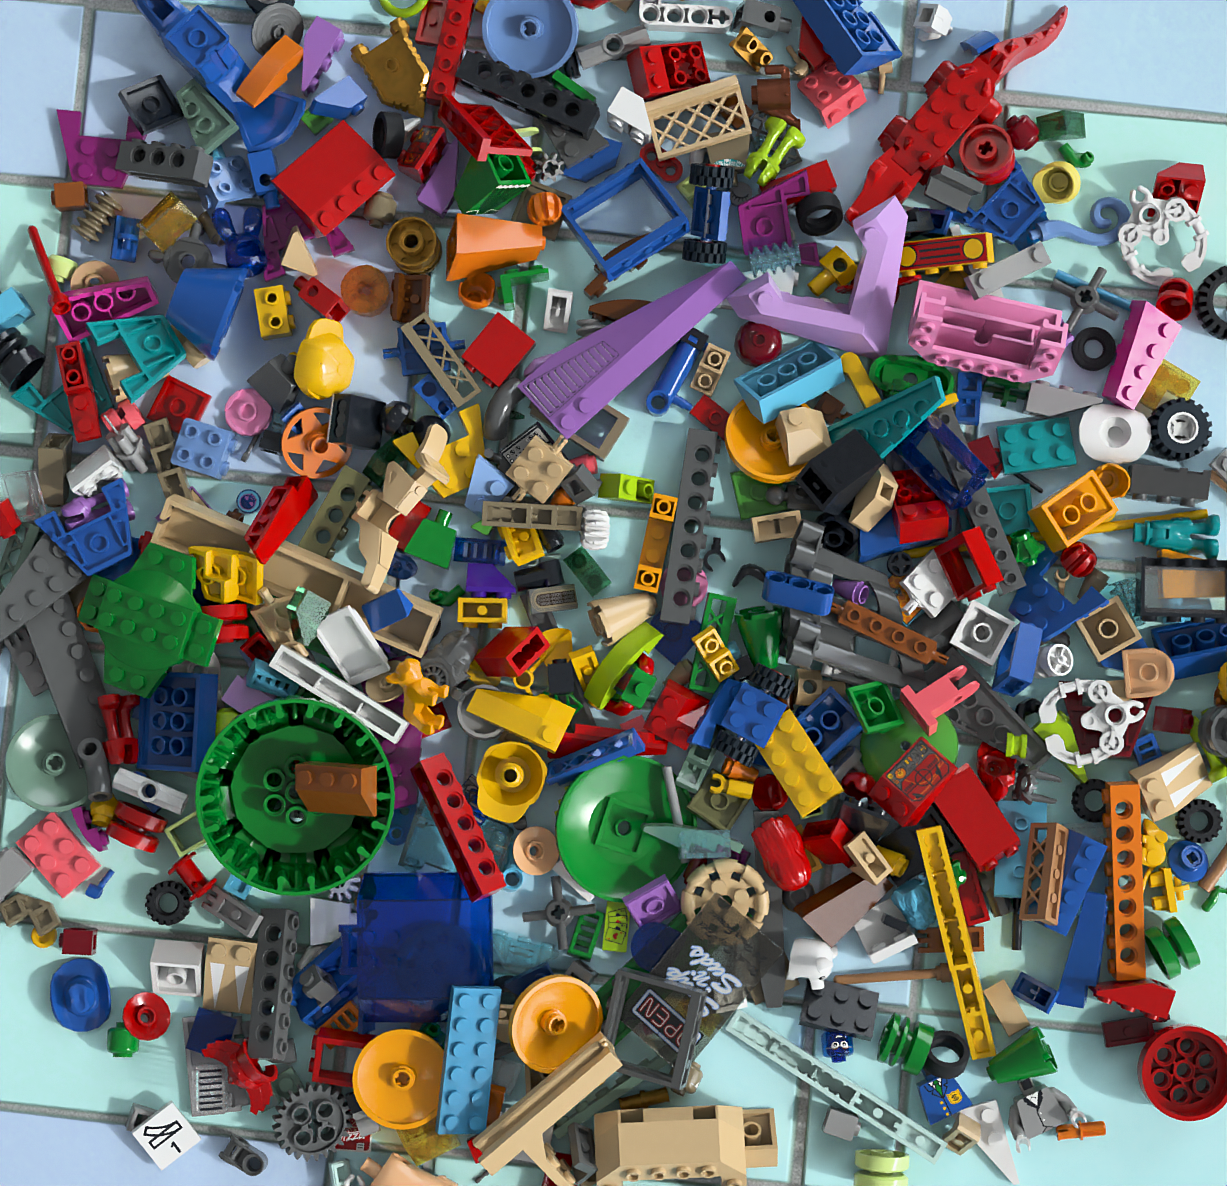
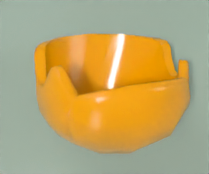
M1106 463L1094 470L1111 499L1125 496L1130 488V477L1124 468L1115 463Z

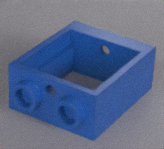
M1020 622L1011 630L999 653L991 690L1015 697L1032 684L1043 629L1037 628L1030 622Z

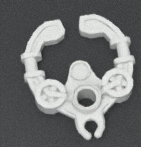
M1140 185L1137 187V190L1144 193L1145 197L1142 201H1137L1135 199L1136 190H1131L1129 200L1133 211L1128 221L1123 223L1117 231L1122 251L1121 257L1123 261L1127 262L1131 276L1136 275L1141 280L1156 286H1161L1167 279L1174 278L1173 272L1169 267H1160L1151 272L1145 268L1143 263L1139 265L1135 258L1138 252L1134 249V246L1141 242L1143 235L1148 236L1158 245L1166 244L1169 240V221L1179 222L1185 220L1187 227H1193L1196 233L1193 236L1195 248L1183 256L1181 264L1188 272L1199 268L1206 255L1207 236L1209 235L1208 230H1205L1201 223V216L1197 215L1181 197L1175 196L1168 200L1153 198L1151 192ZM1147 208L1155 209V214L1151 219H1144L1142 217L1143 211Z
M1076 678L1075 681L1068 683L1058 682V686L1050 691L1040 705L1038 712L1041 723L1055 722L1057 717L1055 703L1060 698H1066V693L1077 691L1078 695L1086 692L1089 699L1096 704L1091 710L1081 716V725L1086 729L1098 730L1102 732V735L1099 738L1100 747L1097 749L1090 748L1091 753L1079 755V751L1074 753L1066 751L1064 741L1058 734L1045 738L1047 750L1057 759L1077 765V768H1081L1082 765L1089 763L1099 764L1100 761L1121 752L1124 747L1123 735L1129 723L1137 722L1145 715L1144 710H1140L1136 716L1131 715L1129 712L1132 706L1143 708V703L1136 700L1122 701L1112 692L1110 684L1104 680H1080ZM1113 708H1118L1122 714L1117 722H1111L1108 718V713Z

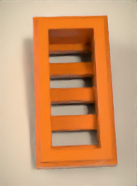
M350 1000L321 1025L315 1033L318 1035L321 1027L333 1028L330 1025L333 1021L341 1030L353 1031L367 1016L353 1000ZM347 1009L357 1019L355 1022L345 1013ZM341 1015L350 1027L346 1028L338 1017ZM325 1044L330 1050L336 1046L332 1044Z

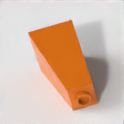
M457 213L446 241V281H455L537 260L540 250L543 251L546 244V237L542 236V226Z

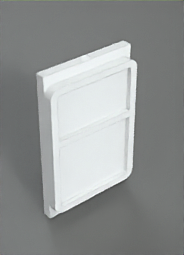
M350 605L309 623V626L349 685H356L391 669L387 663V656L358 612L351 608Z

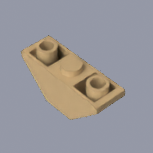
M882 464L855 497L849 523L864 532H869L893 506L898 484L886 464Z

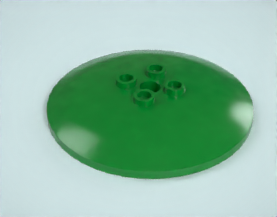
M623 755L580 773L572 781L562 797L555 823L558 853L572 879L594 896L612 902L624 903L623 897L664 874L672 885L689 863H681L677 846L650 835L640 828L642 823L673 824L662 772L664 765L655 760L635 755L628 758ZM673 772V777H674V782H675V780H676V778H677V775ZM675 785L683 825L697 827V817L685 809L692 799L688 790ZM626 821L629 829L625 834L621 835L618 832V825L620 822ZM692 842L688 848L690 859L695 847V844Z

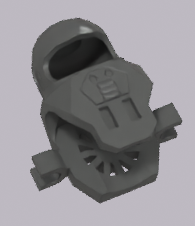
M464 627L462 631L455 630L445 635L441 642L436 644L433 650L430 649L419 661L421 672L425 677L439 686H449L448 696L446 698L438 697L436 704L448 699L449 696L457 702H462L467 695L460 689L470 678L467 672L478 652V644L474 637L469 634L470 629L468 627ZM409 655L406 657V659H407V658H413V659H415L413 656L410 657Z

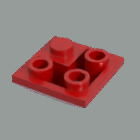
M1179 162L1158 172L1152 192L1153 198L1168 200L1175 196L1181 197L1197 214L1206 183L1204 166L1202 164ZM1148 208L1147 216L1153 217L1155 209Z

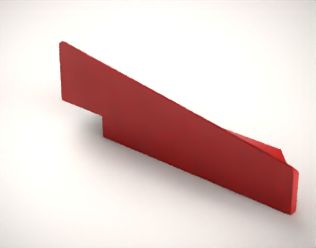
M307 475L289 476L286 478L283 486H273L246 532L244 538L260 564L265 565L318 499V493Z
M575 724V732H565L555 754L547 751V757L549 759L561 758L626 730ZM636 731L645 744V751L635 756L665 755L667 753V740L654 733Z

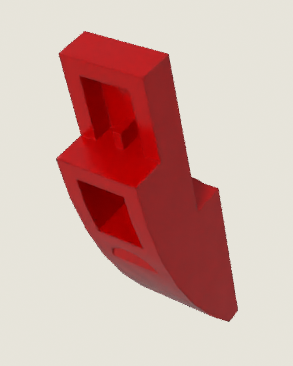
M80 341L57 345L55 348L64 392L68 398L76 441L81 443L102 438L97 402Z

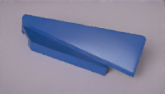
M1087 892L1058 989L1060 994L1055 1001L1057 1004L1083 1009L1087 1002L1088 986L1096 987L1099 982L1108 910L1106 905L1107 894Z

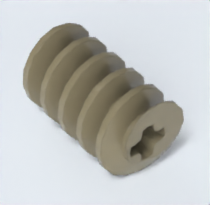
M102 191L104 196L95 195L98 203L89 202L92 211L83 210L86 218L79 216L76 218L80 226L74 224L70 226L89 243H91L90 240L99 241L96 232L105 233L102 225L111 226L108 217L115 219V209L123 211L122 206L104 191Z

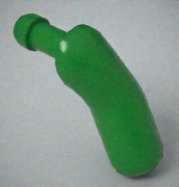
M1219 885L1215 886L1214 888L1216 889L1211 891L1209 897L1202 904V910L1209 912L1217 903L1219 893L1227 894V888H1220Z

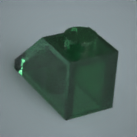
M399 432L372 455L362 472L380 488L384 485L388 463L395 461L402 466L407 460L392 443L393 440L403 436Z

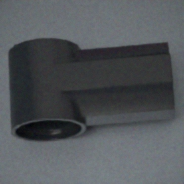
M559 559L546 561L538 564V566L513 572L518 592L565 583Z

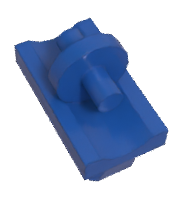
M120 215L115 216L110 259L130 263L136 262L141 219L127 218Z

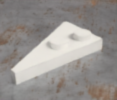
M992 1099L974 1104L951 1115L956 1120L961 1112L981 1125V1136L977 1145L1013 1185L1020 1184L997 1100Z

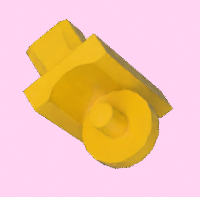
M1160 867L1158 871L1152 872L1147 879L1150 888L1161 886L1162 895L1151 897L1152 909L1169 913L1178 912L1176 898L1177 901L1184 900L1183 891L1190 889L1189 884H1182L1181 880L1175 876L1172 879L1171 868Z

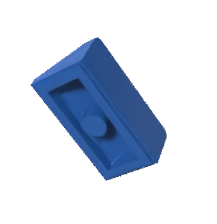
M396 588L363 604L361 608L371 631L374 633L406 618L413 604L399 588Z

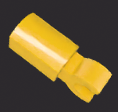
M721 774L712 775V780L719 781L720 786H711L709 789L711 793L719 794L726 792V795L751 799L754 783L731 778L726 780Z

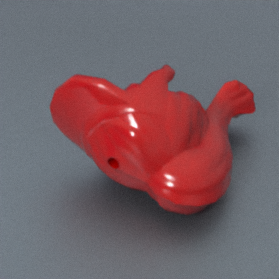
M981 742L977 750V773L993 801L998 802L1005 798L1009 786L1014 784L1016 774L1015 763L1017 760L1005 757L1004 752L985 742Z

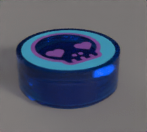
M246 489L239 493L236 503L242 512L253 514L260 509L262 500L256 491Z

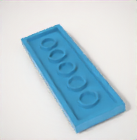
M451 985L435 1128L437 1134H480L486 1129L502 991L499 986Z

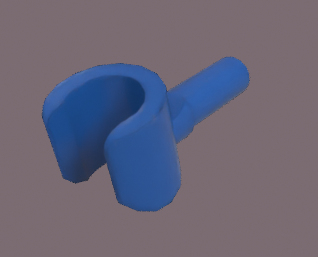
M110 869L98 886L90 883L85 894L93 899L100 898L105 884L115 872Z

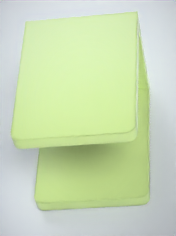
M196 811L164 830L179 857H183L206 844L205 839L190 848L185 849L175 832V829L197 817Z

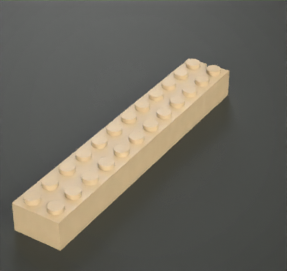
M173 494L166 499L159 517L162 520L157 523L150 541L193 556V554L188 552V547L190 546L217 547L254 554L244 538L250 525L177 494ZM285 540L264 565L263 587H267L271 595L282 598L294 594L302 608L320 616H325L350 605L351 608L358 612L375 639L419 658H422L426 653L444 609L400 590L413 604L409 615L373 633L361 607L363 604L396 589L395 587L383 582L379 593L373 594L361 584L362 573Z

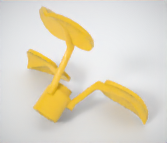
M553 628L542 632L551 646L529 670L527 669L519 677H510L517 688L525 689L529 696H534L530 690V686L534 682L533 672L542 662L547 667L555 659H567V663L570 661L569 653L573 652L572 632L569 629ZM475 659L470 664V669L467 673L470 675L469 679L475 684H485L494 687L500 684L501 677H486ZM546 694L537 695V697L550 698Z

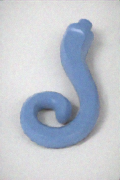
M1104 197L1092 205L1090 219L1099 229L1109 228L1112 221L1108 218H1102L1100 212L1104 208L1113 209L1118 216V222L1116 227L1108 232L1092 233L1066 221L1047 220L1036 223L1035 229L1029 231L1028 234L1031 240L1039 238L1041 242L1056 237H1066L1087 245L1106 246L1118 241V228L1128 221L1131 214L1126 204L1114 197Z

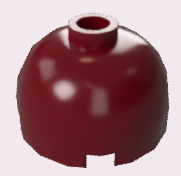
M748 321L739 328L735 336L734 348L736 355L742 363L756 368L779 356L782 351L783 340L779 330L768 325Z

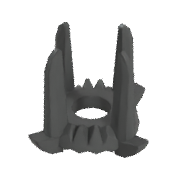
M1022 763L1016 770L1018 776L1015 789L1012 790V798L1014 801H1024L1028 805H1031L1032 801L1054 804L1057 802L1056 799L1033 793L1037 789L1034 785L1038 784L1036 778L1062 782L1061 778L1039 771V765L1029 767Z

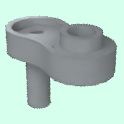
M855 746L848 747L833 764H828L838 782L841 781L851 768L857 772L867 773L864 765L859 761L862 753Z

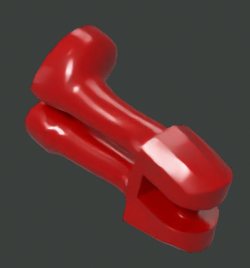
M109 694L97 697L98 706L102 712L107 729L108 740L102 742L109 763L112 765L121 764L122 762L124 764H136L138 761V739L134 738L130 712L131 709L140 704V696L136 694L124 696ZM117 720H118L120 735H119V732H118Z

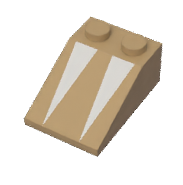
M1195 741L1128 771L1131 780L1140 784V803L1145 814L1153 822L1178 812L1213 785L1208 778L1207 769Z
M212 935L208 938L203 1009L251 1015L257 940Z

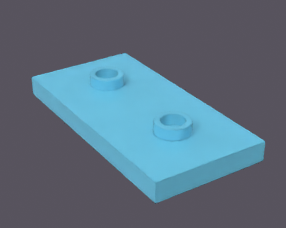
M1000 800L997 807L1019 837L1021 846L1018 847L1019 851L1009 858L1005 856L998 861L999 864L995 867L994 897L1022 898L1031 823H1047V803L1032 802L1031 805H1028L1024 801ZM1038 830L1037 840L1041 843L1046 838V830ZM1042 852L1035 857L1034 864L1036 867L1044 861ZM1039 876L1032 881L1031 888L1033 891L1037 890L1041 885Z

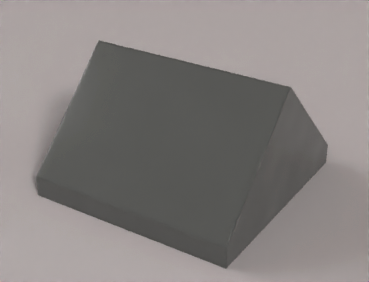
M951 600L935 618H930L925 612L914 619L909 626L913 631L936 641V651L945 654L953 646L949 641L964 613Z

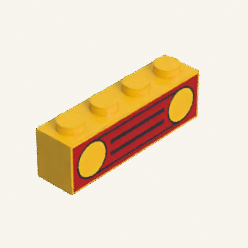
M984 232L904 242L899 274L902 277L916 275L918 271H925V275L939 274V269L949 268V272L964 271L963 266L972 265L973 269L987 268L988 263H994L992 233Z

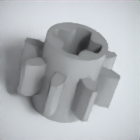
M543 151V157L540 160H534L538 164V168L535 169L536 174L543 173L541 179L544 182L548 177L555 182L558 174H564L560 170V165H563L564 161L562 159L556 160L557 153L555 152L548 156ZM548 162H551L553 164L550 166V171L546 170V168L548 167Z

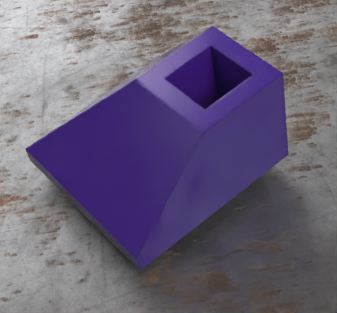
M468 563L466 592L471 594L472 598H487V594H496V598L511 599V595H517V589L493 564Z

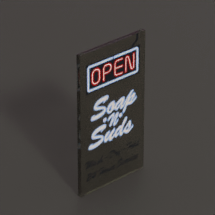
M717 892L713 894L649 973L708 990L692 1063L784 952L781 947L776 945ZM642 982L624 1004L620 1020L674 1068L691 995Z

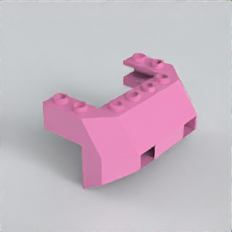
M919 280L908 328V344L927 362L935 363L938 366H948L965 372L971 371L988 377L994 376L1011 382L1025 383L1054 374L1065 350L1069 324L1063 323V326H1060L1061 310L992 295H985L974 301L969 290Z

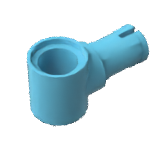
M512 842L509 843L507 863L504 864L503 875L504 881L507 875H515L518 879V884L515 886L506 884L507 886L503 890L509 893L517 891L523 883V871L519 869L513 858Z

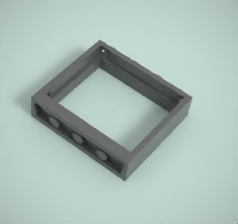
M627 967L618 969L611 983L614 986L612 996H609L606 1004V1010H608L607 1019L603 1021L601 1026V1032L613 1046H615L630 978L691 995L673 1075L621 1060L623 1066L616 1072L676 1090L685 1088L708 990Z

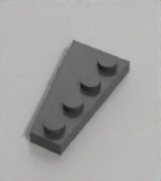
M543 76L534 78L539 82L540 80L547 81ZM526 90L523 94L525 97H531L535 92L533 90ZM550 99L544 105L552 107L557 101ZM570 109L566 114L568 116H575L578 114V111ZM539 120L567 169L610 146L609 142L595 128L587 141Z

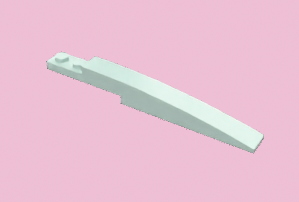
M737 1009L725 1030L843 1107L853 1111L934 1165L946 1148L947 1142L742 1010Z

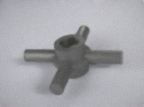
M1098 267L1088 286L1083 285L1076 289L1057 279H1054L1051 288L1070 297V304L1074 309L1066 322L1069 324L1068 333L1073 331L1082 314H1090L1096 311L1113 321L1117 319L1119 312L1100 303V297L1096 291L1107 273L1106 269ZM1084 296L1089 298V301H1086V303L1081 302Z
M552 876L553 900L547 904L545 910L523 912V922L547 920L551 926L556 927L558 950H567L566 926L571 923L574 916L595 914L596 905L572 906L569 901L563 899L560 876ZM558 907L565 910V914L561 915V919L554 916V912L558 911Z

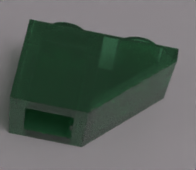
M582 546L563 560L592 599L612 584L596 561Z
M300 586L297 587L286 608L294 641L308 647L315 639L321 622L328 616L329 607L332 603Z

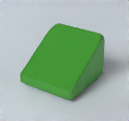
M482 520L471 526L472 529L485 536H489L494 526L481 525Z

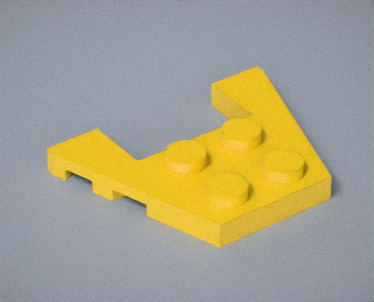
M479 403L457 413L467 436L447 444L439 460V463L450 477L449 482L445 485L437 479L431 487L442 499L468 488L476 456L480 454L485 458ZM411 432L393 440L392 443L396 449H399L407 461L418 470L421 465L416 460L414 454L419 449V444L414 433Z

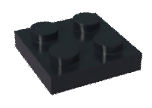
M161 74L120 90L118 93L120 100L142 136L184 118L181 107Z

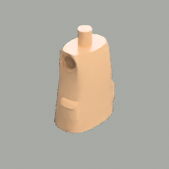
M395 1152L391 1154L383 1167L368 1157L360 1170L374 1179L370 1186H458V1183L447 1178L445 1175H433Z

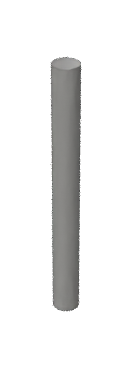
M664 766L662 767L672 821L673 824L683 825L672 767ZM678 847L681 863L690 862L689 850L685 851Z

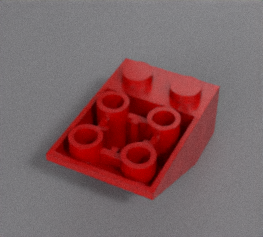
M701 41L641 46L626 56L634 93L642 97L644 102L711 83Z
M933 466L891 472L898 484L891 512L899 544L948 537L949 515Z
M1148 977L1141 980L1105 981L1097 983L1096 987L1088 986L1093 992V996L1097 997V1000L1107 1004L1115 1001L1116 1004L1120 1005V1008L1130 1012H1135L1138 1009L1145 1017L1158 1021L1159 1017L1167 1019L1176 991L1169 985Z

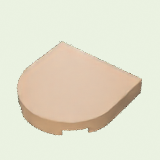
M1155 648L1121 650L1126 699L1154 697L1161 695L1169 689L1174 680L1175 671L1173 663L1166 653Z

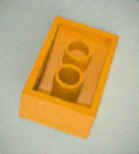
M1092 469L1040 502L1027 513L1051 551L1055 553L1068 548L1119 510Z

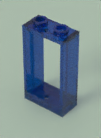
M934 412L893 449L950 510L967 507L973 500L972 495L985 485V478L991 472ZM928 430L972 475L960 493L916 448Z

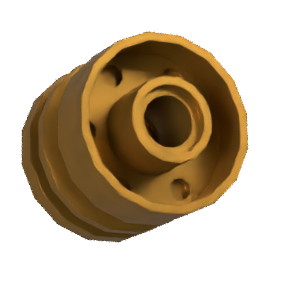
M414 216L405 217L395 222L388 231L386 237L387 251L397 267L404 273L409 275H425L434 270L439 264L442 256V245L432 226L424 219Z

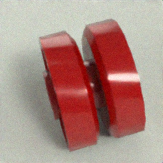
M985 123L974 126L965 133L960 142L959 154L964 171L968 177L984 185L991 186L1001 183L1009 177L1014 169L1016 157L1010 136L1003 128L995 124Z
M247 604L201 606L203 613L223 620L216 644L250 639L249 626L233 624V621L245 620L248 617Z
M118 800L114 813L123 821H109L105 834L127 846L155 853L160 841L157 836L150 832L164 833L168 819L138 805Z

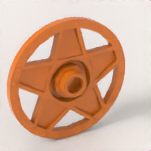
M310 407L294 415L283 430L281 437L282 455L288 466L301 476L307 475L308 478L313 479L328 477L339 471L351 455L352 448L346 447L344 452L339 445L327 443L329 422L322 425L314 415V413H327L330 415V408ZM301 419L302 433L288 438L292 427ZM288 452L302 454V469L292 462ZM323 460L337 463L326 471L316 473Z

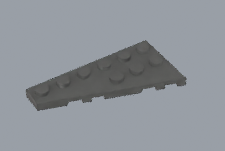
M953 646L944 654L949 656L945 666L935 662L925 671V682L929 686L955 668L964 665L967 668V672L958 681L953 683L954 686L960 690L973 681H977L980 684L975 693L945 712L953 726L1004 753L1006 750L1007 733H1013L1014 736L1027 734L1026 758H1020L1017 755L1011 757L1029 767L1039 765L1040 768L1053 756L1038 735L996 691L991 690L992 687Z

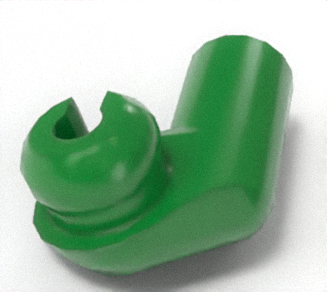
M459 584L449 592L435 588L429 592V599L435 605L450 607L458 600V597H462L466 592Z

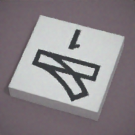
M172 1100L131 1131L161 1171L202 1140Z

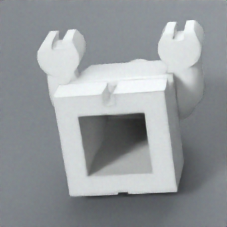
M920 4L919 16H916L913 25L917 29H921L917 37L919 40L925 42L927 40L939 39L941 36H947L952 33L953 28L950 26L952 17L947 9L940 4Z

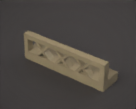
M426 312L410 323L407 322L400 327L457 408L482 392ZM423 319L430 326L428 337L418 335L413 328ZM432 330H433V332L436 334V336H437L438 338H432V337H431V336H432ZM421 339L428 340L427 347ZM431 340L439 341L443 344V357L431 354L429 351ZM446 351H448L452 358H446ZM436 359H442L441 366ZM445 360L454 361L458 365L457 377L446 375L443 370ZM461 371L463 372L466 378L460 377ZM449 378L456 379L455 386ZM459 380L469 381L475 390L463 398L458 391Z

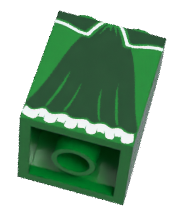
M488 154L486 161H477L471 155L453 195L462 214H496L529 187L532 182L520 156Z

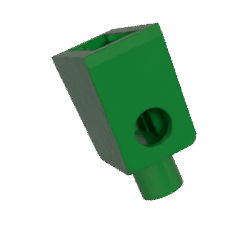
M439 509L435 521L424 518L404 552L449 570L457 531L448 527L453 514Z

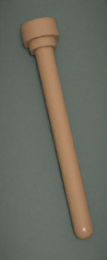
M940 963V966H935L933 969L836 975L833 981L834 983L844 985L936 978L937 981L941 980L942 983L952 982V974L948 963Z

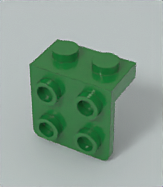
M543 265L528 267V271L519 272V269L505 270L504 274L500 275L501 287H497L499 306L504 305L505 311L515 310L511 286L548 281V268H543Z

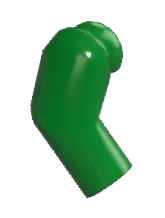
M1068 142L1058 149L1066 162L1076 168H1087L1094 161V155L1091 152L1075 153Z

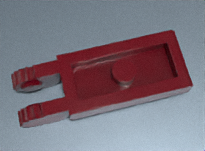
M1168 1014L1167 1019L1159 1017L1158 1021L1145 1016L1101 1022L1105 1047L1147 1042L1151 1036L1159 1031L1153 1030V1023L1167 1022L1170 1020V1015Z

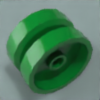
M1175 916L1162 921L1163 932L1155 926L1144 931L1146 945L1159 969L1168 980L1181 975V965L1188 970L1200 965L1199 955L1190 936Z

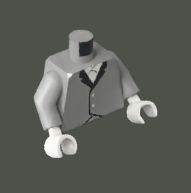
M1031 1078L1017 1081L1022 1094L1013 1098L1014 1104L1010 1107L1008 1120L1014 1140H1016L1017 1153L1021 1154L1020 1144H1026L1030 1151L1031 1143L1029 1139L1071 1120L1075 1128H1079L1075 1122L1076 1118L1082 1117L1087 1122L1084 1113L1077 1111L1078 1109L1071 1099L1057 1088L1047 1087L1045 1084L1035 1087Z

